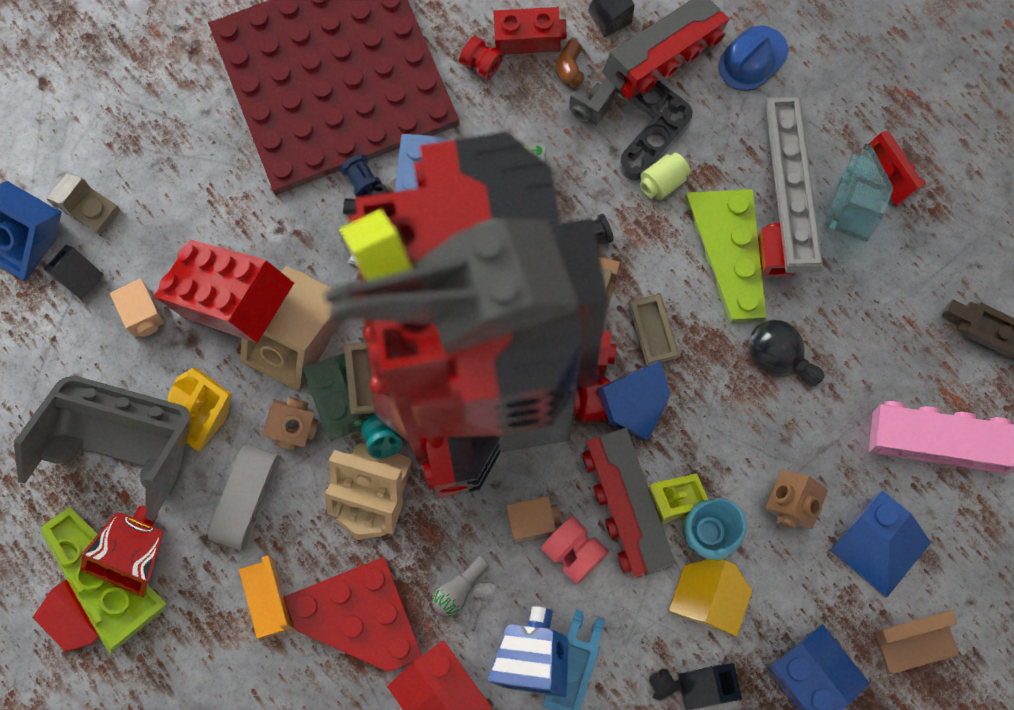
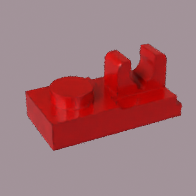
M889 130L879 133L860 151V154L896 206L901 205L913 193H916L926 185L925 180L920 179L914 170L916 167L914 164L909 163L906 155Z

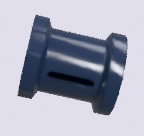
M361 154L349 158L340 167L342 175L347 176L353 185V193L356 198L366 197L372 191L374 185L382 184L380 178L374 177L368 167L366 155Z

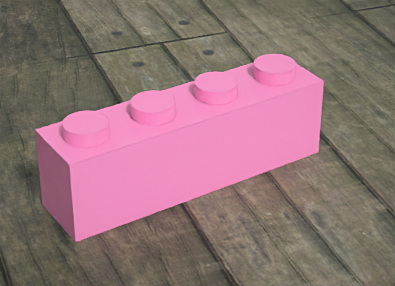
M897 401L884 402V405L880 404L872 413L869 453L1004 474L1014 472V424H1012L1010 419L995 417L990 418L989 421L976 419V415L969 412H956L954 415L942 414L941 410L935 407H920L919 410L905 408L906 405Z

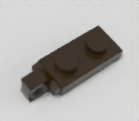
M952 299L947 304L941 317L958 325L957 331L1014 360L1013 317L982 302L979 304L969 302L966 306Z

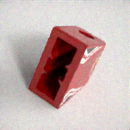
M139 506L133 517L121 512L115 513L84 550L80 571L144 597L164 533L161 529L153 526L158 514L153 521L146 519V506Z

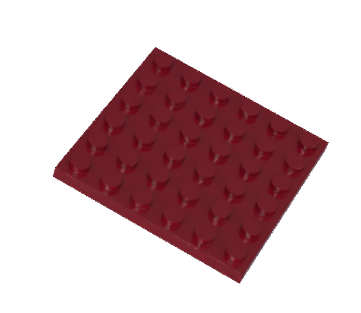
M268 0L208 22L275 195L340 171L343 163L355 155H366L367 159L370 160L399 149L401 134L433 136L460 125L458 115L408 0Z

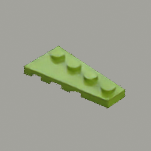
M753 189L686 193L684 198L693 215L698 236L700 235L708 264L712 267L716 278V286L730 323L765 321L766 309Z
M70 506L41 526L42 537L109 655L166 609L167 603L149 585L145 596L141 597L80 571L82 554L98 534Z

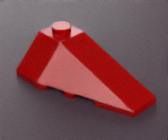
M444 640L415 660L387 685V688L403 710H493Z

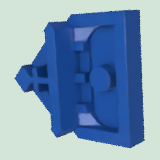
M660 361L651 363L596 388L608 417L607 424L620 429L627 427L629 433L642 441H647L670 396L668 383Z

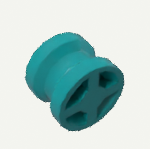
M376 415L370 417L362 424L361 434L364 440L367 441V450L371 457L383 459L396 454L402 446L400 435L380 421Z

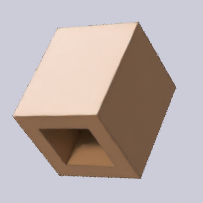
M549 496L506 505L514 545L549 538L556 531L555 527L561 526L557 504L550 505Z

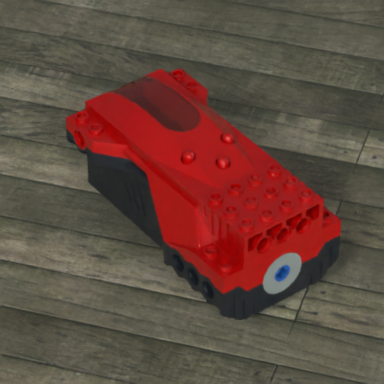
M508 131L419 145L422 161L413 163L418 188L355 198L357 214L350 215V224L381 210L396 231L412 269H416L415 262L457 232L501 218L548 220L578 302V309L575 313L445 355L435 324L364 321L363 339L370 378L369 387L372 392L375 414L380 421L410 442L418 466L424 467L429 490L435 489L438 498L480 491L501 452L570 441L576 389L594 386L609 300L593 219L587 218L561 223L551 167ZM357 266L359 280L365 281Z

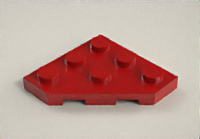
M385 557L284 596L295 631L389 673L412 664L422 656Z

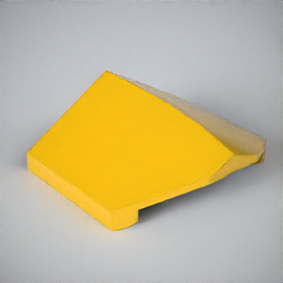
M196 367L176 378L168 393V402L182 405L190 412V429L186 443L195 450L201 451L228 419L232 393Z
M705 559L684 565L668 612L737 637L752 589L735 564L723 559Z

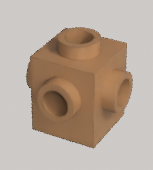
M288 397L287 402L272 398L263 428V436L276 439V446L295 450L296 445L305 447L307 439H314L318 420L313 419V409L307 408L309 402L293 397ZM294 419L298 421L295 427L290 428L285 425L288 420Z
M781 470L765 509L777 517L776 522L783 527L796 530L798 526L813 529L816 519L822 510V504L828 490L809 475Z

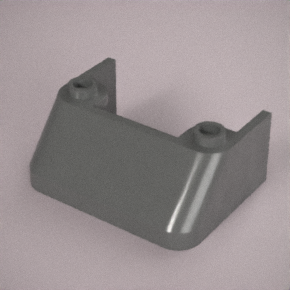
M69 376L62 378L55 384L14 441L18 482L25 484L41 460L57 464L66 463L72 460L80 449L141 465L143 468L140 472V481L145 488L146 519L153 521L176 482L190 429V412L184 406L83 377Z

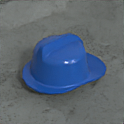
M760 25L747 29L720 56L718 67L722 79L727 85L737 90L747 91L756 89L786 61L789 50L786 39L779 31L772 27Z

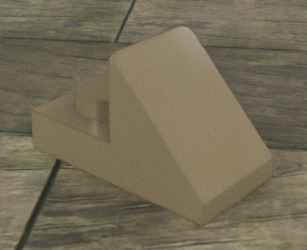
M69 173L63 177L46 198L50 203L99 236H101L120 212V208L116 204L93 190L85 179Z

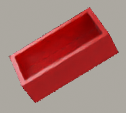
M190 239L178 252L177 260L169 273L160 280L159 288L153 297L183 318L258 343L293 287L294 282L265 259Z

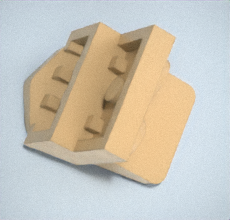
M363 443L356 445L353 452L348 454L334 450L328 460L331 483L325 492L327 515L334 516L336 521L356 540L381 537L387 533L393 535L403 506V492L411 471V459L397 453L387 458L376 459L370 456L367 445Z

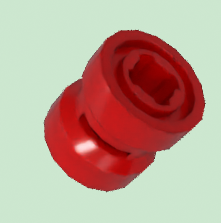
M475 35L464 46L459 57V64L468 69L474 68L477 70L478 76L488 81L499 69L504 53L495 47L489 48L483 39Z

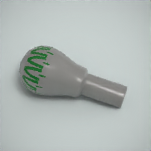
M478 557L462 575H457L453 580L437 588L432 595L434 610L444 617H451L460 612L469 592L472 590L471 585L489 567L488 563L483 558Z

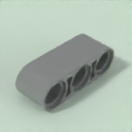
M249 444L242 446L209 527L208 540L239 551L246 549L277 472L280 460L278 454Z

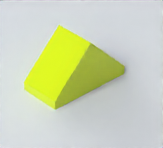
M381 210L340 229L365 281L412 270L396 231Z
M697 473L655 482L649 486L662 525L687 516L694 504L702 500H708Z

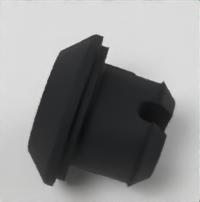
M665 668L659 670L661 678L656 673L649 677V681L655 690L652 698L660 701L677 692L681 685V681H674L668 669Z

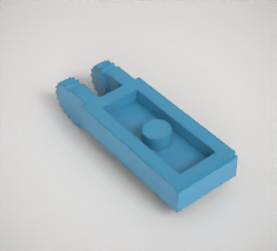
M576 609L569 634L566 636L568 638L566 697L546 695L542 707L550 710L581 709L599 652L598 642L606 620L605 618L598 616L597 620L594 621L590 643L576 639L578 629L581 628L584 620V611Z

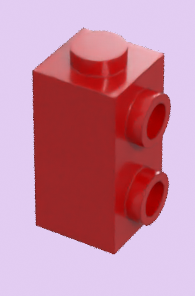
M559 7L493 10L495 48L502 51L504 55L560 52L561 39H567L566 19H560Z

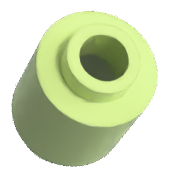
M667 154L640 174V187L647 197L662 200L686 182L687 176L691 173L690 167L680 154Z

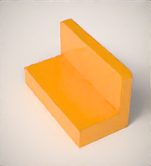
M268 555L262 557V562L239 569L257 639L260 640L294 629L284 600L285 594L276 560Z

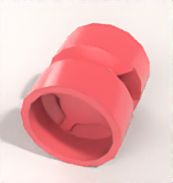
M572 516L548 538L541 547V550L554 563L562 562L564 564L563 572L577 585L606 557L609 551L595 537L588 539L586 537L587 529Z

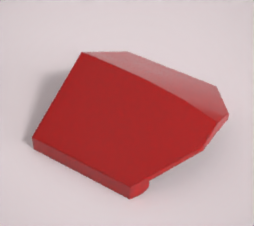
M67 579L49 592L32 617L65 652L91 645L99 638L98 633Z

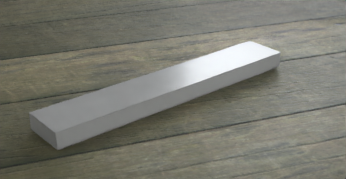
M800 97L767 98L765 106L786 273L821 272L823 262Z

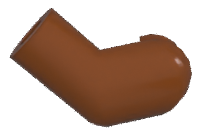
M570 39L557 59L556 70L565 84L569 83L571 87L575 88L580 86L584 80V74L579 71V67L575 62L582 50V46L577 41Z

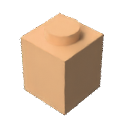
M142 278L110 293L125 328L134 338L149 336L158 330V326L166 323L150 288Z

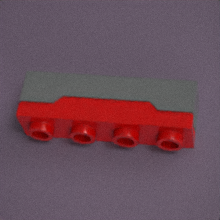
M690 0L611 51L602 73L622 91L628 100L638 93L646 94L659 79L671 77L681 64L686 61L692 63L705 48L717 46L725 37L723 31L730 18L723 11L721 12V9L712 0Z
M627 427L602 435L599 438L587 440L585 445L586 451L581 453L587 472H594L598 484L593 486V490L599 506L605 505L610 518L605 519V524L611 540L617 538L622 552L617 553V558L623 574L629 572L631 580H635L644 575L647 576L673 567L676 562Z

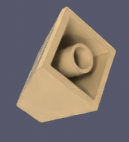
M286 265L281 272L291 279L294 285L259 342L255 343L241 338L240 362L300 392L340 321L331 319L329 309L334 305L327 304L324 298V293L333 287L327 286L309 277L306 273Z

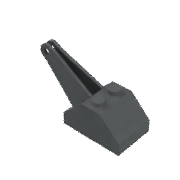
M501 218L457 232L415 262L416 269L372 280L341 284L324 293L326 303L334 305L329 309L331 319L335 321L365 320L435 324L445 355L575 313L578 309L577 299L548 220Z

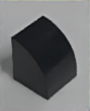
M592 0L588 13L605 38L632 24L635 4L632 0Z
M67 244L44 268L49 275L79 299H82L104 275L75 248Z
M734 663L716 665L678 674L686 710L742 700Z

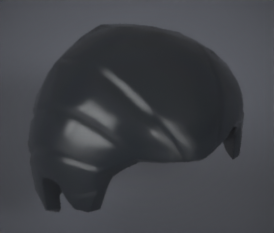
M769 320L757 325L752 331L749 340V353L756 367L765 370L769 375L775 377L796 371L812 386H817L822 382L825 376L824 372L820 367L804 359L805 347L803 339L794 326L782 320Z

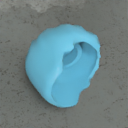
M711 498L694 504L684 520V535L688 546L697 555L712 560L726 559L728 556L734 555L744 540L747 528L746 517L743 511L734 502L723 498Z

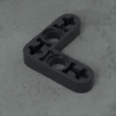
M659 80L651 89L660 94L661 99L657 103L646 102L641 93L629 99L631 103L652 118L649 124L621 155V173L631 180L641 179L640 174L661 159L691 124L693 114L691 106ZM618 90V93H620L623 97L626 98L622 91ZM666 101H669L668 108L664 107ZM679 111L683 113L682 119L671 120L672 113L677 114ZM654 132L660 133L665 137L666 142L659 147L652 146L647 141L648 135ZM643 149L646 154L642 157L641 168L637 165L630 168L629 158L635 161L641 155Z

